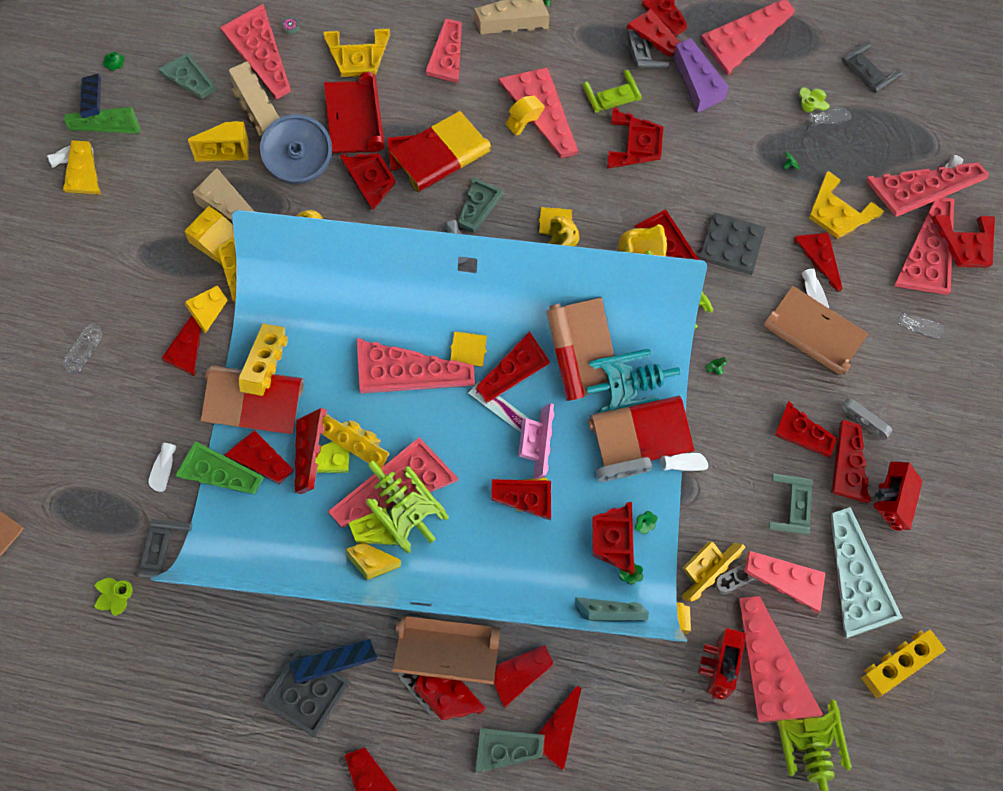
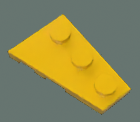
M71 140L63 188L65 192L101 195L92 146L89 141Z
M232 237L217 248L233 303H236L237 263L235 239Z

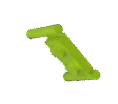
M629 70L623 72L628 84L598 92L596 96H594L588 82L582 84L595 113L642 99Z

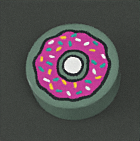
M288 17L283 20L282 29L286 34H295L299 31V22L293 17Z

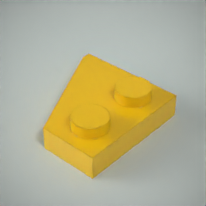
M217 285L185 301V306L203 332L207 333L228 300Z
M364 542L346 549V556L366 580L401 567L400 559Z

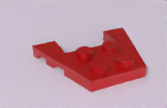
M613 107L611 124L629 126L627 153L609 151L607 168L661 160L664 127L645 119H637L633 117V114L628 112L627 114L622 113L618 108Z
M934 215L931 218L934 224L937 223L941 238L946 239L949 245L947 248L958 267L989 268L993 265L994 216H980L977 218L980 233L953 232L949 215Z

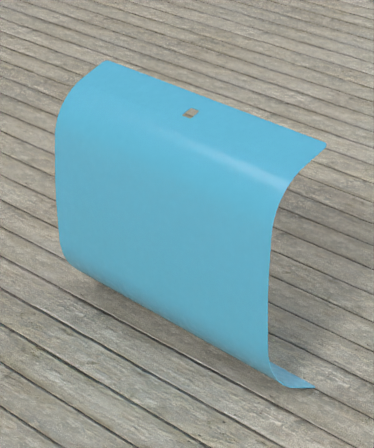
M243 210L233 212L237 286L233 330L226 367L243 370L263 323L285 327V335L288 336V342L286 347L282 349L281 360H278L276 363L275 374L304 378V388L302 396L299 397L296 420L323 408L327 410L329 416L340 423L350 420L359 423L362 429L375 433L376 437L381 440L379 447L389 452L384 465L420 437L458 477V481L430 492L449 516L448 520H440L436 514L427 515L422 519V522L436 540L430 544L418 528L414 526L407 538L411 544L410 553H405L399 545L368 544L400 559L401 567L366 580L346 556L347 548L361 543L355 542L349 525L341 528L328 514V511L374 474L368 466L369 463L350 452L349 473H316L314 489L304 494L295 493L294 483L296 458L295 426L293 434L214 423L209 449L224 456L255 430L293 468L294 472L279 485L264 477L255 495L200 483L191 521L192 530L188 531L179 556L168 571L152 577L151 580L687 641V638L680 630L676 599L682 471L674 469L663 471L660 459L651 461L653 468L646 473L607 482H598L595 471L604 466L597 436L593 430H589L587 419H590V415L598 413L601 407L608 406L611 397L610 391L606 390L585 395V397L566 401L546 310H549V306L560 303L562 307L602 297L614 356L644 349L651 350L648 358L642 359L640 357L639 360L632 359V361L622 364L632 366L635 373H637V367L640 366L645 371V365L650 364L652 368L654 364H659L662 370L680 368V375L664 378V385L658 387L656 383V388L651 390L647 384V391H642L640 386H638V395L631 401L638 399L642 401L643 398L649 399L651 396H656L659 399L681 396L686 412L691 348L698 306L707 271L706 262L694 259ZM458 257L476 258L477 272L458 271ZM530 331L551 363L509 389L500 397L529 419L537 422L540 421L541 408L549 403L554 404V418L551 427L553 432L549 445L551 450L547 463L549 468L546 476H544L547 477V481H551V521L523 511L517 512V509L491 501L492 479H533L535 461L518 456L521 433L471 396L469 392L474 386L360 394L357 338L371 343L377 342L388 347L394 346L420 352L422 355H433L439 357V359L450 361L452 351L450 346L453 344L454 332L486 335L485 349L487 353L484 356L483 367L474 366L476 384L478 381L481 382ZM320 434L318 445L323 446L332 442V440ZM628 502H632L634 563L643 568V580L636 582L634 585H630L619 578L620 571L618 568L592 556V517L600 513H606L613 508H621ZM651 511L658 517L655 523L656 527L653 531L643 535L635 529L636 519L640 514ZM575 597L624 603L637 602L642 604L649 612L648 620H588L574 605ZM411 602H416V603H425V604H432V605H431V606H422V605H413V604H410V603H411Z

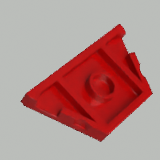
M370 153L368 155L356 154V156L346 157V154L340 155L342 163L370 209L374 210L396 184V180L379 153Z
M632 502L626 503L621 508H613L606 513H600L592 517V556L629 574H634Z
M419 675L414 686L417 693L441 720L451 719L452 717H465L471 713L482 714L486 709L462 680Z

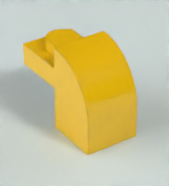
M535 95L523 97L509 109L511 115L505 125L515 136L520 135L528 122L538 120L545 106Z

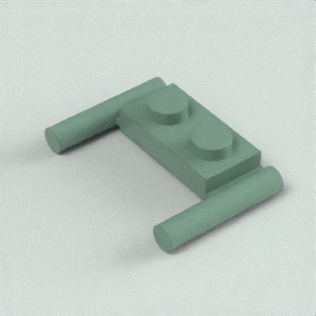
M773 473L772 481L789 483L792 486L790 487L788 524L769 522V529L809 535L813 479Z

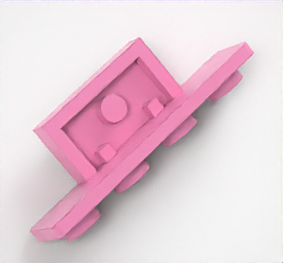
M552 403L541 408L539 422L528 418L522 420L518 456L535 461L534 480L546 476L549 468L547 463L551 450L549 445L553 432L551 429L552 420L554 418V404Z

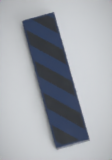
M99 73L82 78L80 102L82 118L100 113L101 77Z
M369 639L291 661L290 668L295 684L376 661L377 656Z

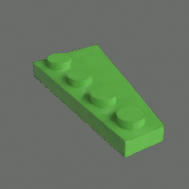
M132 107L100 110L99 114L82 118L80 113L65 114L64 118L68 129L73 131L137 134L140 132V126Z
M196 441L175 475L178 478L252 495L256 494L264 480L263 476Z

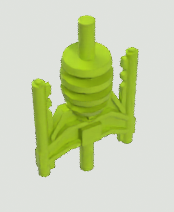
M374 460L371 461L368 466L380 480L374 485L375 489L381 487L383 490L379 493V496L382 497L387 494L389 497L384 502L389 504L393 501L395 505L389 511V517L386 513L382 512V507H378V502L375 498L373 500L368 498L366 503L393 536L395 542L405 553H410L411 544L407 538L414 526L418 528L430 544L434 542L436 538L422 522V519L427 515L436 514L440 520H448L449 516L446 510L437 502L410 466L405 467L406 473L404 475L411 479V484H415V489L419 494L411 492L405 496L403 492L407 489V486L404 485L401 488L398 486L402 481L401 478L394 481L392 477L396 473L392 471L385 475Z
M834 699L829 702L830 704H827L829 713L823 717L777 721L788 775L794 776L795 772L798 771L797 765L793 762L795 760V756L792 755L793 743L798 751L803 750V752L808 753L803 756V762L809 763L804 766L805 772L812 773L807 778L809 782H818L820 791H829L827 781L834 778V772L828 771L834 768L833 762L827 761L831 758V754L828 751H823L831 747L833 738H835L836 747L840 750L838 755L841 756V767L844 766L846 770L852 768L841 724L839 707H837V702Z

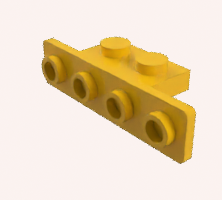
M328 414L326 417H323L322 425L325 427L322 435L367 463L374 460L382 469L389 456V452L379 447L381 440L376 437L375 433L362 429L359 423L352 420L340 423Z
M708 541L682 568L693 584L681 598L690 602L699 599L702 595L701 592L706 587L711 586L715 582V578L725 572L733 560L741 556L742 551L745 549L744 544L733 543L722 554L712 541Z

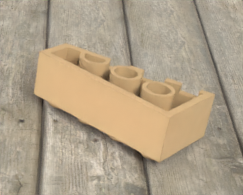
M502 0L475 8V24L480 34L502 33L503 30L517 32L518 29H528L529 31L539 27L549 29L550 15L543 0Z
M247 61L229 69L233 84L231 90L234 97L240 99L241 108L243 111L246 110L248 112L249 121L255 123L256 132L261 136L266 128L277 120L279 116L272 103L269 104V99L264 89L261 90L258 78L255 74L252 75L251 66Z
M218 168L193 191L195 201L199 206L204 209L210 206L232 224V214L234 211L254 212Z

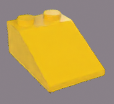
M225 122L188 138L195 162L249 160V140L244 122Z
M208 206L184 231L190 244L222 265L217 247L230 238H234V229L231 222Z

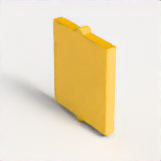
M541 207V215L538 219L540 223L539 234H547L551 219L555 216H563L572 221V210Z
M454 332L453 344L450 346L452 349L450 360L483 367L484 356L487 353L485 349L487 336Z

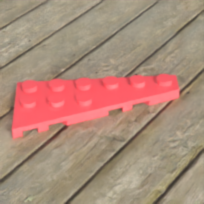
M780 0L703 34L701 40L725 73L729 75L736 66L738 67L743 59L753 53L769 35L771 36L779 26L784 24L794 14L795 9L788 0Z
M264 4L220 27L224 36L245 62L248 61L251 69L276 100L291 92Z
M548 68L498 78V83L507 90V94L516 102L523 97L535 95L545 106L538 120L530 122L535 124L539 133L545 136L549 141V145L560 158L578 154V149Z
M979 162L960 164L955 168L946 169V167H939L938 170L932 171L922 169L901 172L900 175L894 176L890 174H884L883 177L878 178L868 176L866 182L893 215L897 217L988 179L989 173Z
M943 197L933 202L894 284L895 287L943 295L950 294L952 256L947 248L949 245L946 239L941 238L939 234L940 229L937 223L934 224L931 218L934 215H949L953 228L954 199Z
M357 338L360 394L475 386L474 365L454 360L439 359L437 356L422 355L420 352L394 346L388 347L377 342L371 343Z
M420 437L381 469L385 475L392 471L396 473L392 477L394 481L401 478L402 481L398 486L399 488L404 485L407 486V489L403 492L405 496L411 492L419 494L415 489V484H411V479L404 475L406 473L405 467L410 466L429 492L458 481V477ZM373 474L330 509L328 514L341 528L349 525V522L374 513L366 503L368 498L372 500L375 498L378 502V507L386 508L387 510L392 508L395 503L393 501L389 504L384 502L389 497L387 494L382 497L379 496L383 489L381 487L375 489L374 485L380 480Z
M761 597L739 598L744 633H747L745 641L758 723L823 716Z

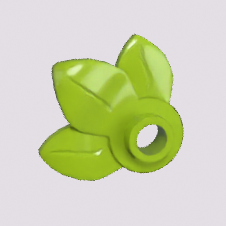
M806 87L801 88L799 96L802 99L801 108L804 111L812 112L815 109L824 111L830 107L824 101L826 93L823 90L814 89L810 91Z
M112 578L98 581L95 587L102 594L97 599L94 607L102 611L111 609L113 616L121 614L127 607V599L133 593L132 585L126 580L117 582ZM122 588H126L124 594H120Z

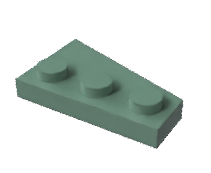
M188 52L158 69L160 74L201 99L217 91L215 85Z
M473 177L471 188L467 194L468 198L459 219V226L475 233L504 195L503 190Z
M575 597L574 605L588 620H648L649 612L642 604L637 602L624 603Z
M480 728L475 773L542 758L545 735Z

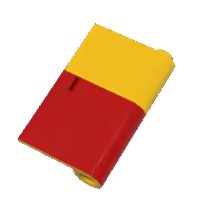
M459 111L392 148L390 153L407 172L413 188L419 193L489 153L491 144L488 139L483 138L463 113Z

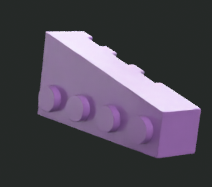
M689 38L677 44L674 60L680 74L683 75L684 84L688 87L696 112L698 113L725 100L729 86L694 41Z

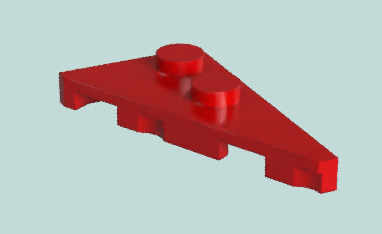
M829 233L795 236L793 239L795 244L798 243L803 248L806 257L812 261V264L820 273H824L829 279L828 283L837 292H841L843 287Z
M192 315L162 356V359L176 368L195 376L201 327Z
M578 685L538 733L545 735L543 755L562 771L566 764L582 689Z

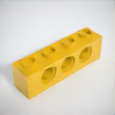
M262 324L239 376L240 392L263 396L265 390L269 389L271 375L275 374L276 363L278 360H281L282 349L286 347L288 342V336L285 335V327Z
M931 629L925 633L922 630L912 636L914 641L910 644L905 641L896 647L897 653L892 655L889 652L880 659L882 662L876 667L875 664H872L864 670L866 674L861 679L876 699L946 651ZM914 647L921 650V655L916 654ZM899 658H902L905 661V667L900 665L898 661ZM883 669L889 672L890 678L883 675Z

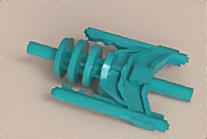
M649 349L589 361V366L593 367V369L602 368L606 373L607 382L588 386L586 391L587 394L606 390L610 391L611 397L608 406L601 407L598 413L660 400L656 396H651L649 399L643 398L642 401L639 399L631 400L638 395V386H640L642 391H647V384L651 390L656 388V383L658 387L664 385V378L680 375V368L662 370L659 364H654L653 368L650 364L645 365V371L640 366L637 367V373H635L632 366L622 364L630 362L632 359L639 360L640 357L642 359L648 358V355L651 353Z

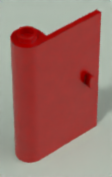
M364 72L359 76L358 81L324 82L332 153L379 152L383 150L385 143L375 74Z

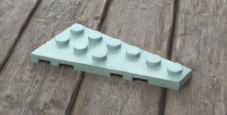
M851 507L832 513L831 524L845 639L901 620V613Z

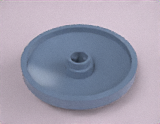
M292 114L278 118L266 128L260 142V154L264 166L272 176L285 183L304 184L317 179L325 172L332 157V143L328 132L318 121L305 115Z

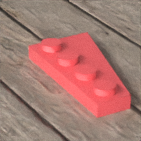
M445 19L426 69L427 76L459 84L462 22Z
M752 551L747 553L745 573L766 585L770 584L782 594L793 597L798 603L809 606L812 611L820 612L825 580L824 572Z

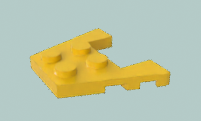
M374 29L375 44L340 45L339 31L324 32V39L341 77L360 76L364 72L376 75L390 37V29Z
M828 171L809 216L812 221L838 239L854 231L857 227L869 223L872 219L882 216L884 210L872 202L859 213L831 193L841 180Z

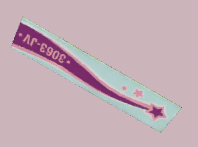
M478 381L469 394L521 433L522 420L528 417L500 396L486 404L476 389L481 383Z

